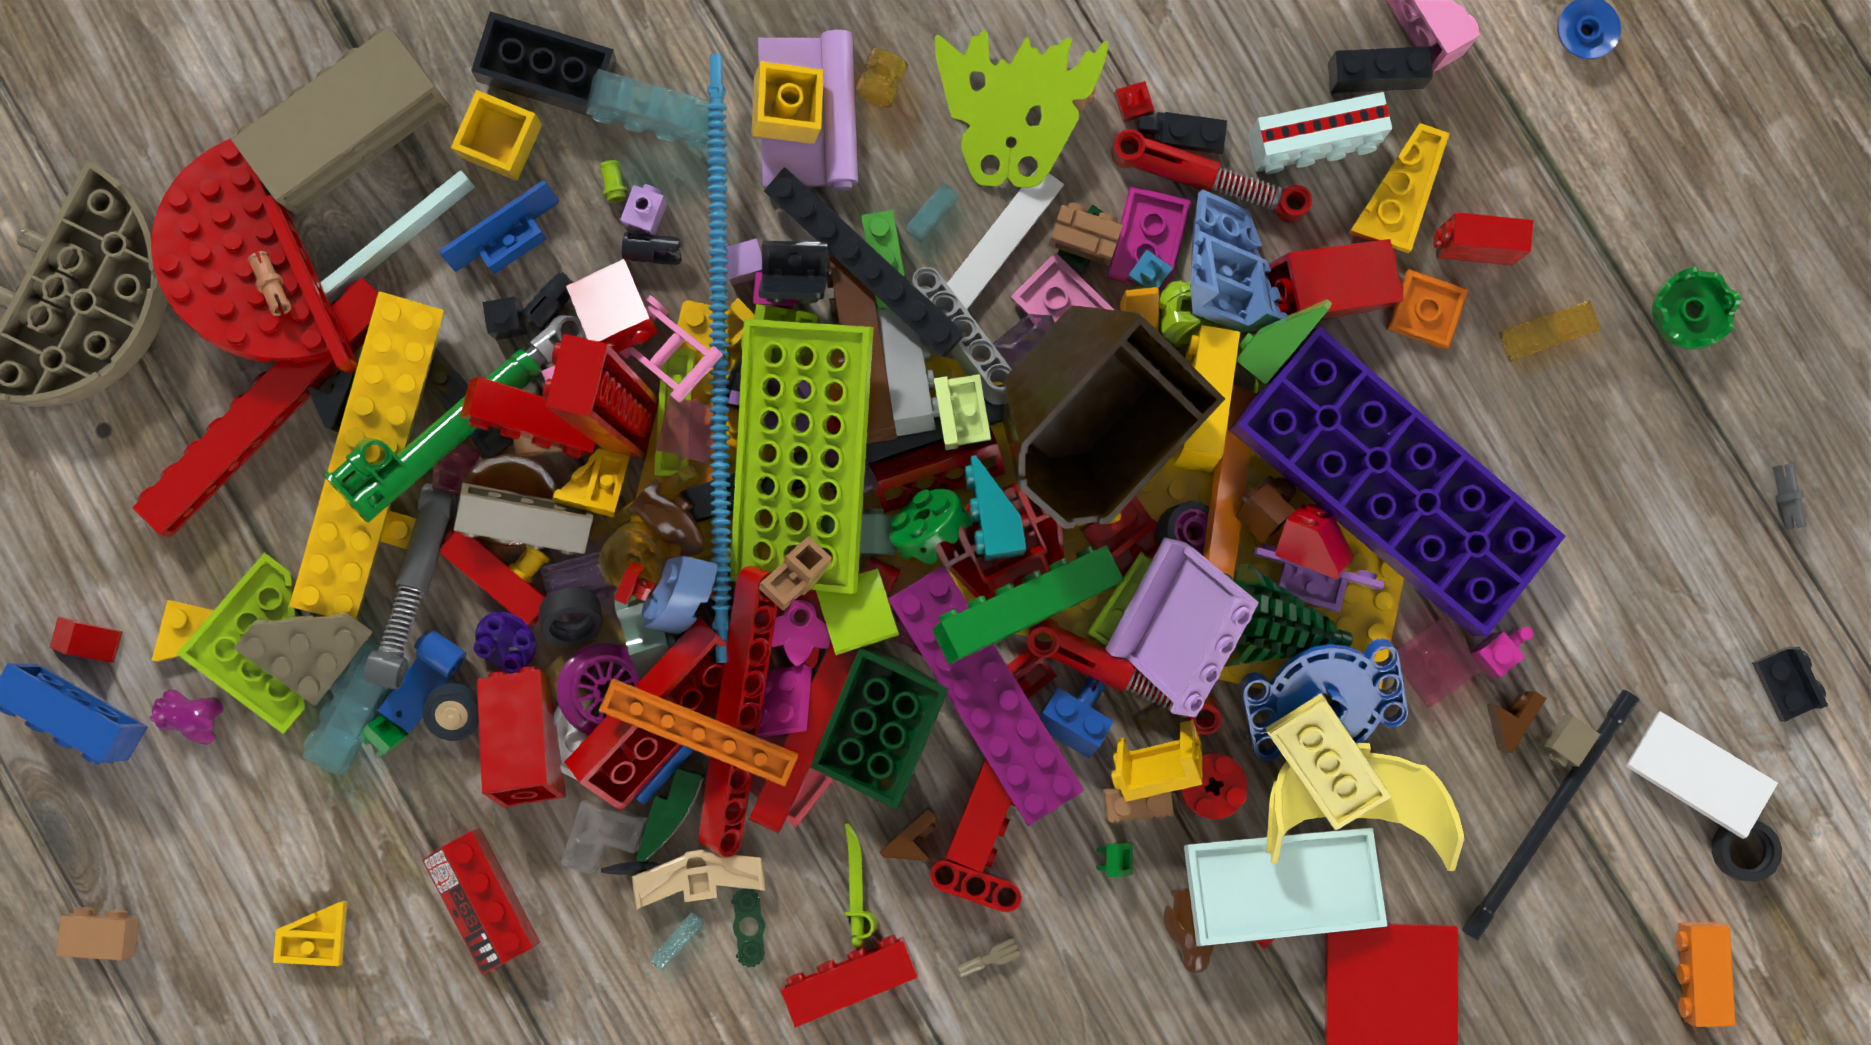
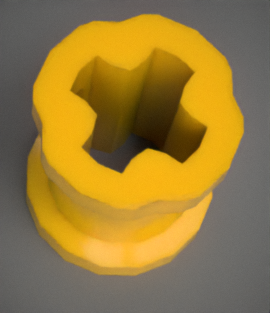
M526 545L527 549L515 563H510L508 566L523 580L531 584L534 574L544 563H548L551 559L540 549H533Z

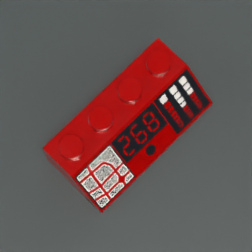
M481 828L462 835L422 859L482 975L541 943Z

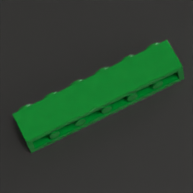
M1093 545L1076 553L1077 559L1068 562L1067 558H1063L1049 566L1051 571L1043 575L1037 570L1023 577V584L1015 588L1012 583H1009L995 590L996 596L989 600H986L983 595L967 603L968 609L961 613H958L955 608L939 616L940 623L931 630L948 664L951 665L1097 596L1124 581L1107 545L1097 550L1094 549Z

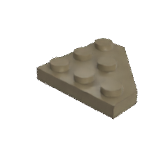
M346 612L333 613L331 616L323 617L310 615L288 617L286 620L269 621V619L256 620L234 649L316 706L373 631Z

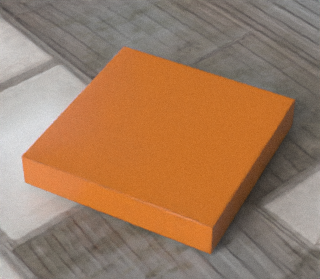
M1408 269L1402 281L1404 301L1394 305L1386 330L1443 350H1448L1469 289Z

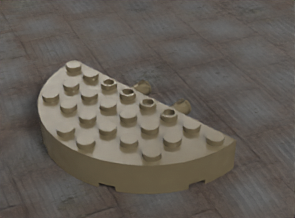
M86 160L46 237L29 227L23 228L19 233L30 237V241L17 236V244L19 246L25 247L37 254L16 293L0 285V307L6 309L0 322V401L29 407H49L72 403L97 394L111 386L137 364L150 347L163 321L168 301L158 283L151 255V236L155 218L142 199L130 187Z

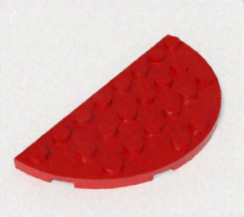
M231 139L208 149L186 166L171 183L162 198L154 219L151 236L153 267L160 288L169 305L182 321L198 333L199 337L213 346L236 356L262 362L293 360L294 363L331 356L261 201L262 198L266 197V193L259 177ZM258 251H265L269 254V259L275 272L282 277V288L292 308L288 313L284 314L278 303L281 316L271 314L264 295L256 287L257 279L251 265L248 263V257L255 253L259 263H261Z

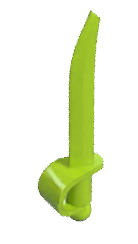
M846 823L850 911L844 912V916H851V935L854 936L851 941L852 945L855 948H861L864 944V938L875 934L879 923L875 914L863 911L861 847L853 828L849 823ZM864 917L870 921L871 925L870 931L867 934H864Z

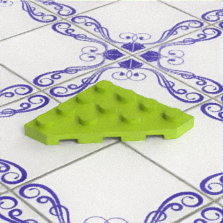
M264 552L177 652V655L284 734L305 709L304 698L234 649L256 620L269 619V621L286 620L288 617H295V608L289 607L293 594L291 572Z

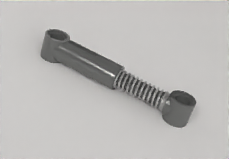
M425 483L418 500V515L395 584L399 590L396 593L398 597L394 598L396 603H393V607L395 608L391 609L392 614L389 615L391 619L387 620L390 625H386L387 630L384 631L386 636L382 637L384 641L380 642L381 646L378 650L370 653L366 661L363 674L365 683L399 690L403 684L407 671V659L403 656L405 653L403 648L407 647L404 643L408 642L406 637H410L408 632L412 631L410 626H414L411 621L415 620L413 615H417L415 610L419 609L416 606L420 604L418 599L422 598L421 595H427L440 555L438 551L443 545L441 542L446 536L450 521L454 519L460 498L459 490L431 483Z

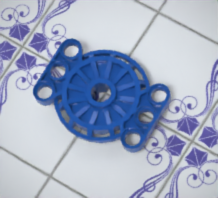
M1383 638L1372 641L1367 646L1364 654L1343 645L1315 646L1299 652L1287 660L1274 674L1271 681L1263 674L1253 672L1245 675L1239 684L1250 745L1255 755L1263 761H1272L1281 754L1275 743L1269 750L1262 751L1258 749L1262 740L1271 738L1265 728L1321 693L1323 695V693L1328 692L1332 698V702L1329 705L1355 743L1364 742L1376 729L1379 722L1389 728L1398 727L1406 721L1408 716L1399 654L1393 644ZM1379 650H1390L1389 657L1382 662L1374 661V656ZM1384 678H1394V684L1389 689H1379V684ZM1263 683L1264 688L1260 694L1252 696L1247 693L1248 688L1252 684ZM1388 706H1399L1396 715L1392 717L1383 716ZM1257 712H1269V717L1265 722H1253V717Z

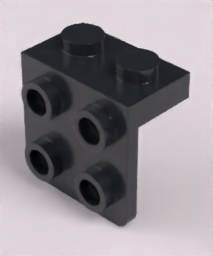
M762 241V278L758 289V296L760 298H766V301L772 303L784 302L786 299H799V302L807 304L816 303L818 300L824 299L827 284V242Z

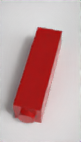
M454 529L449 531L441 542L443 547L438 552L513 615L521 618L527 626L534 627L539 621V605L547 596L532 583L526 582L512 571L508 566L509 564L479 538L464 536L459 531H454Z

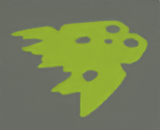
M986 29L978 36L971 38L966 54L960 53L940 35L935 36V55L951 117L962 120L970 125L962 135L961 150L975 182L983 186H999L1009 178L1016 187L1033 188L1044 181L1079 120V111L1072 101L1086 99L1092 94L1107 57L1108 41H1104L1095 53L1087 50L1078 65L1067 71L1072 38L1063 39L1059 45H1051L1041 55L1037 48L1031 47L1030 40L1026 37L1010 64L1004 59H1000L997 65H993L990 61L989 40ZM972 72H982L985 75V86L977 92L971 87L970 74ZM1034 106H1041L1042 117L1039 125L1029 126L1025 120L1028 112ZM1009 137L1016 139L1017 143L1013 148H1009L1006 145V140ZM987 155H995L1000 161L999 170L993 175H987L981 169V161ZM1030 156L1036 159L1038 168L1035 174L1026 177L1020 174L1018 165L1022 158Z

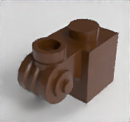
M1269 475L1257 487L1258 491L1252 488L1239 501L1243 506L1236 513L1235 517L1262 543L1280 530L1286 523V520L1296 511L1288 504L1295 496L1296 488L1289 480L1282 477L1274 479Z

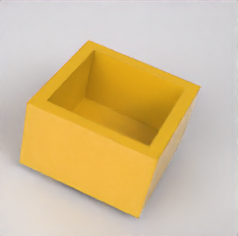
M476 90L451 148L461 159L518 181L543 124L535 113Z

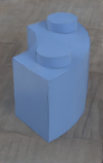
M686 556L667 559L660 583L643 604V627L673 634H680L690 628L697 620V617L693 615L700 602L707 603L718 564Z

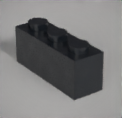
M1431 46L1335 51L1328 62L1330 93L1424 89L1433 78Z

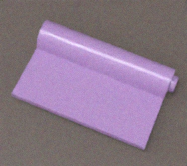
M838 29L823 32L821 38H758V65L760 61L823 69L821 131L815 143L761 138L763 187H767L785 167L807 187H833L835 191L852 190V186L858 183L853 34L850 31Z

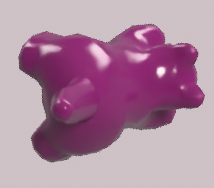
M168 689L163 693V698H158L154 701L150 720L155 722L156 727L160 729L178 730L190 741L208 745L216 737L212 732L214 730V718L223 712L224 707L222 702L215 697L190 700L180 692Z

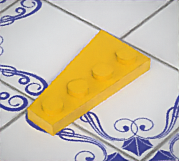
M1421 123L1418 124L1349 234L1370 241L1391 239L1393 249L1405 253L1412 251L1450 134L1449 132Z

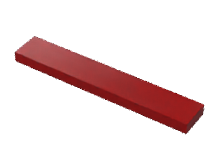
M271 194L262 198L261 201L336 367L347 374L356 371L358 364L288 210L278 203Z

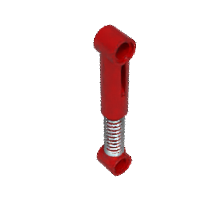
M1133 129L1121 131L1116 136L1112 146V159L1121 168L1128 169L1133 167L1199 190L1203 189L1207 192H1211L1213 189L1214 191L1220 189L1219 192L1221 193L1223 190L1225 195L1229 192L1230 196L1235 194L1236 198L1241 196V200L1246 198V202L1250 199L1252 200L1251 203H1254V201L1257 202V205L1262 203V207L1267 205L1268 209L1274 210L1273 212L1282 221L1287 223L1298 222L1312 205L1311 193L1302 185L1294 184L1288 187L1284 185L1280 187L1274 184L1270 186L1269 182L1264 184V180L1259 182V179H1256L1254 181L1253 177L1248 179V175L1243 177V174L1238 175L1237 171L1232 173V170L1227 172L1226 168L1221 170L1220 162L1145 138L1140 132ZM1129 143L1135 147L1136 153L1131 155L1125 154L1120 146ZM1295 198L1298 200L1301 206L1300 209L1293 210L1289 208L1286 199Z
M1048 618L1030 627L1027 645L1035 656L1041 658L1049 657L1120 692H1123L1125 689L1126 691L1131 689V693L1136 691L1137 696L1142 694V698L1146 696L1147 701L1152 699V703L1157 701V705L1163 704V708L1167 706L1168 711L1172 708L1174 703L1145 675L1136 670V667L1128 659L1112 656L1105 648L1060 627L1058 622L1052 618ZM1040 632H1046L1053 639L1049 642H1042L1036 635ZM1208 694L1201 710L1206 709L1213 712L1211 717L1201 718L1198 715L1196 717L1181 715L1185 721L1193 720L1198 734H1212L1219 729L1222 722L1220 702L1211 694Z

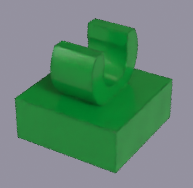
M384 715L367 724L361 732L365 736L364 744L372 743L379 750L376 753L378 757L387 754L399 746L409 735L408 732Z
M1133 842L1108 843L1107 846L1096 848V852L1107 855V864L1096 865L1098 871H1107V877L1119 878L1133 875Z

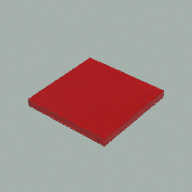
M1387 923V927L1326 933L1325 1045H1458V926Z

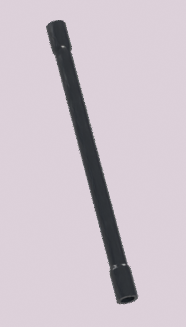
M1622 690L1608 710L1606 718L1596 731L1600 736L1580 766H1573L1488 894L1481 904L1475 908L1461 929L1467 935L1479 941L1505 897L1620 726L1626 722L1640 701L1634 694Z

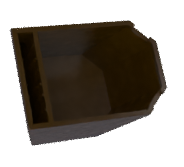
M1071 305L1004 378L1003 425L1018 488L1064 529L1074 528L1076 524L1098 522L1099 524L1110 523L1226 398L1139 313Z

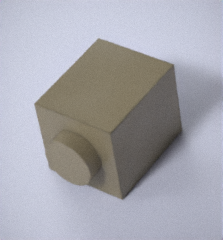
M1563 715L1542 747L1550 752L1548 758L1564 768L1566 765L1579 767L1600 734L1575 716Z

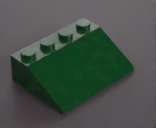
M872 645L860 647L810 768L896 810L899 809L949 688L903 660Z

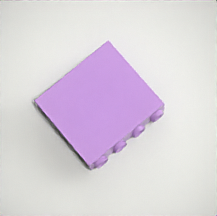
M1164 537L1105 650L1112 656L1128 659L1174 703L1170 710L1173 714L1196 717L1213 685L1218 680L1230 654L1234 651L1246 625L1250 622L1259 602L1188 543Z

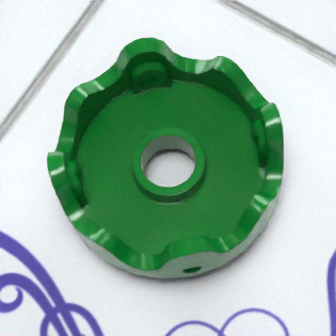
M1691 267L1673 275L1658 288L1652 304L1653 321L1661 336L1670 344L1688 350L1703 349L1718 343L1734 329V315L1741 304V297L1737 291L1729 288L1721 274L1700 271L1698 267ZM1688 302L1696 304L1699 308V316L1696 319L1689 317L1686 313L1685 307Z
M948 489L923 490L917 493L913 500L902 507L891 519L888 537L891 544L904 560L908 561L911 557H916L926 564H933L937 560L936 545L942 541L957 542L961 525L968 528L973 523L964 504L955 492Z

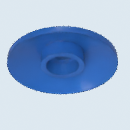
M1574 0L1560 14L1557 32L1561 44L1569 53L1582 59H1597L1608 54L1618 43L1621 35V22L1615 9L1604 0ZM1581 28L1588 29L1590 36H1585L1581 32Z

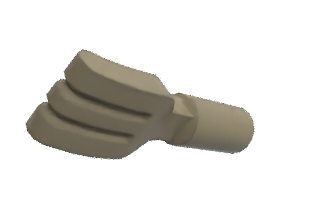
M1014 937L994 945L987 955L976 957L957 966L961 978L980 971L991 963L1003 965L1020 957L1021 953L1018 950L1017 944H1015Z

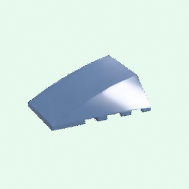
M1203 189L1198 193L1191 251L1190 290L1193 314L1240 333L1260 330L1267 325L1288 317L1287 313L1280 312L1277 303L1281 300L1280 293L1277 287H1271L1267 274L1271 272L1268 260L1260 257L1258 249L1262 247L1250 211Z

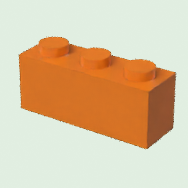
M1679 922L1678 931L1675 934V944L1677 950L1680 951L1677 978L1681 984L1682 997L1679 999L1678 1008L1683 1021L1695 1027L1735 1026L1730 925L1720 922Z

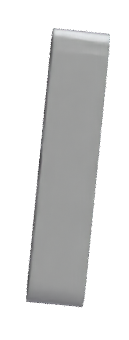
M930 267L918 269L913 275L912 284L940 310L949 311V313L945 314L968 336L962 338L950 353L968 376L980 374L983 395L989 403L994 405L1003 404L1004 386L997 387L992 383L1001 382L1004 384V378L1012 369L942 276ZM921 286H928L931 289H923ZM980 357L986 361L978 362L974 358Z

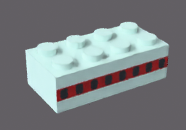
M1384 92L1260 117L1256 120L1247 137L1255 171L1265 170L1266 174H1273L1284 170V166L1296 164L1297 168L1310 166L1315 163V160L1326 157L1327 161H1335L1346 157V153L1357 151L1358 155L1374 152L1377 150L1376 147L1390 133L1392 125Z

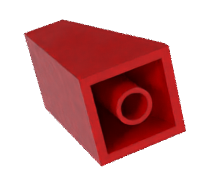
M1391 239L1288 252L1269 263L1271 272L1267 274L1271 287H1277L1280 293L1281 300L1277 302L1280 312L1287 313L1288 316L1326 299L1332 305L1320 321L1386 309L1404 301L1402 295L1403 285L1399 280L1396 267L1397 258L1392 248Z
M524 667L518 673L493 672L488 674L486 678L477 679L482 794L501 807L566 798L564 777L560 767L562 763L557 726L554 724V704L550 678L537 667Z

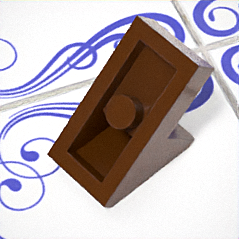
M1536 691L1521 693L1512 703V714L1496 704L1487 705L1497 749L1502 752L1513 753L1547 698Z
M927 807L888 842L879 853L883 858L929 861L930 857L914 839L917 836L924 839L936 828L933 821L937 819V816Z

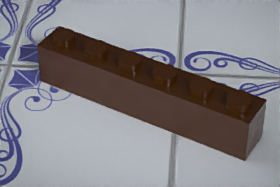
M834 256L829 257L831 269H827L828 289L834 288L835 297L829 298L832 317H838L839 325L874 327L866 444L897 439L874 293ZM845 355L838 356L839 368L845 362Z

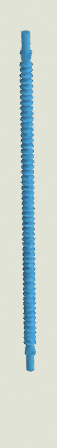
M711 54L710 85L707 86V93L710 99L707 109L711 111L707 115V118L711 120L707 124V127L711 129L707 133V136L711 138L707 142V145L711 147L707 151V154L711 156L707 161L711 168L707 172L711 174V177L707 180L711 183L708 191L712 193L708 196V200L712 202L708 205V209L712 211L708 215V218L712 220L708 224V227L712 229L708 233V236L712 238L708 242V245L712 247V250L708 252L712 256V259L708 261L712 265V268L708 270L712 274V277L708 279L712 283V287L708 290L712 293L709 301L713 303L709 306V310L713 311V314L709 315V319L713 320V323L709 325V328L713 330V333L709 334L713 342L709 343V346L711 348L713 346L716 347L723 354L714 364L713 370L709 372L713 376V379L709 381L713 385V388L709 391L713 394V398L709 401L714 405L710 408V412L714 413V416L710 418V421L714 422V426L710 427V430L714 431V435L710 436V439L714 441V445L710 446V449L714 450V454L710 455V458L714 459V463L710 465L714 469V473L710 474L714 478V482L710 484L711 487H714V492L710 493L714 497V501L710 504L715 508L714 511H711V515L715 517L711 521V524L715 525V529L711 530V533L715 534V539L711 540V543L715 544V548L711 549V552L715 553V558H712L711 561L718 564L714 581L715 586L712 588V591H715V596H712L711 599L715 601V605L712 606V609L715 610L712 630H715L716 634L727 643L730 627L728 610L732 609V606L728 605V600L732 599L731 596H728V591L732 590V587L728 586V581L732 580L731 577H728V572L732 570L728 567V562L732 560L727 556L731 552V549L727 547L731 543V540L727 538V535L731 533V530L727 529V525L731 524V521L727 520V515L731 514V511L727 510V506L731 505V502L727 501V497L731 495L727 491V487L731 486L727 482V478L731 476L730 473H727V468H730L731 465L727 463L730 455L726 453L730 449V446L726 444V441L730 439V436L726 435V431L730 430V427L726 426V422L730 421V418L726 416V413L730 411L726 407V403H729V398H726V394L730 392L726 388V385L730 383L726 379V375H729L730 372L726 370L729 362L725 359L729 356V352L725 351V348L729 347V343L725 342V339L729 337V334L725 333V329L729 328V325L725 323V320L729 319V316L725 314V311L729 309L725 305V302L729 300L725 296V293L729 291L728 287H725V283L729 280L725 277L728 269L724 267L728 264V260L724 258L728 255V251L724 250V247L728 245V242L724 240L728 236V233L724 231L728 227V224L724 222L728 218V215L724 213L728 208L724 204V201L728 199L724 192L728 189L724 186L727 178L723 176L727 173V169L723 167L727 164V160L723 158V156L727 155V151L723 149L727 145V142L723 140L727 136V133L723 131L727 127L726 123L723 122L727 118L726 114L723 113L727 107L723 104L724 95H726V88L723 85V56L721 54ZM716 643V663L727 662L726 645L721 648Z

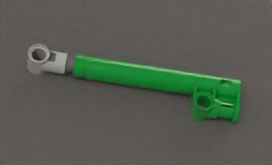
M556 316L550 321L549 326L529 343L530 348L527 351L519 349L510 357V360H506L486 379L522 390L529 384L530 380H534L542 373L539 367L543 363L550 364L552 362L554 346L557 342L561 343L563 336L560 329L564 322L570 323L572 336L584 337L585 332L580 320L574 316ZM465 396L397 455L383 441L371 437L364 438L346 456V461L332 473L326 471L322 475L365 522L369 523L477 429L468 425L469 420L460 417ZM371 445H377L380 449L379 458L374 462H368L365 458V452Z

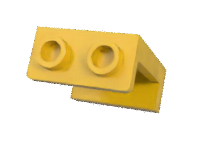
M1193 720L1180 723V740L1131 751L1124 737L1118 739L1117 751L1113 752L1116 770L1112 771V780L1115 789H1121L1125 802L1202 785V744Z

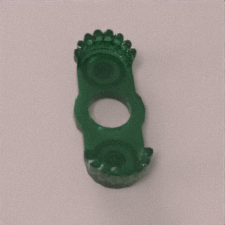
M742 888L733 895L731 903L734 904L735 912L733 931L737 937L738 953L736 958H739L738 962L742 963V966L750 968L751 966L759 965L764 959L763 933L765 931V921L761 916V899L754 889ZM746 917H752L758 922V931L752 936H746L740 930V922Z

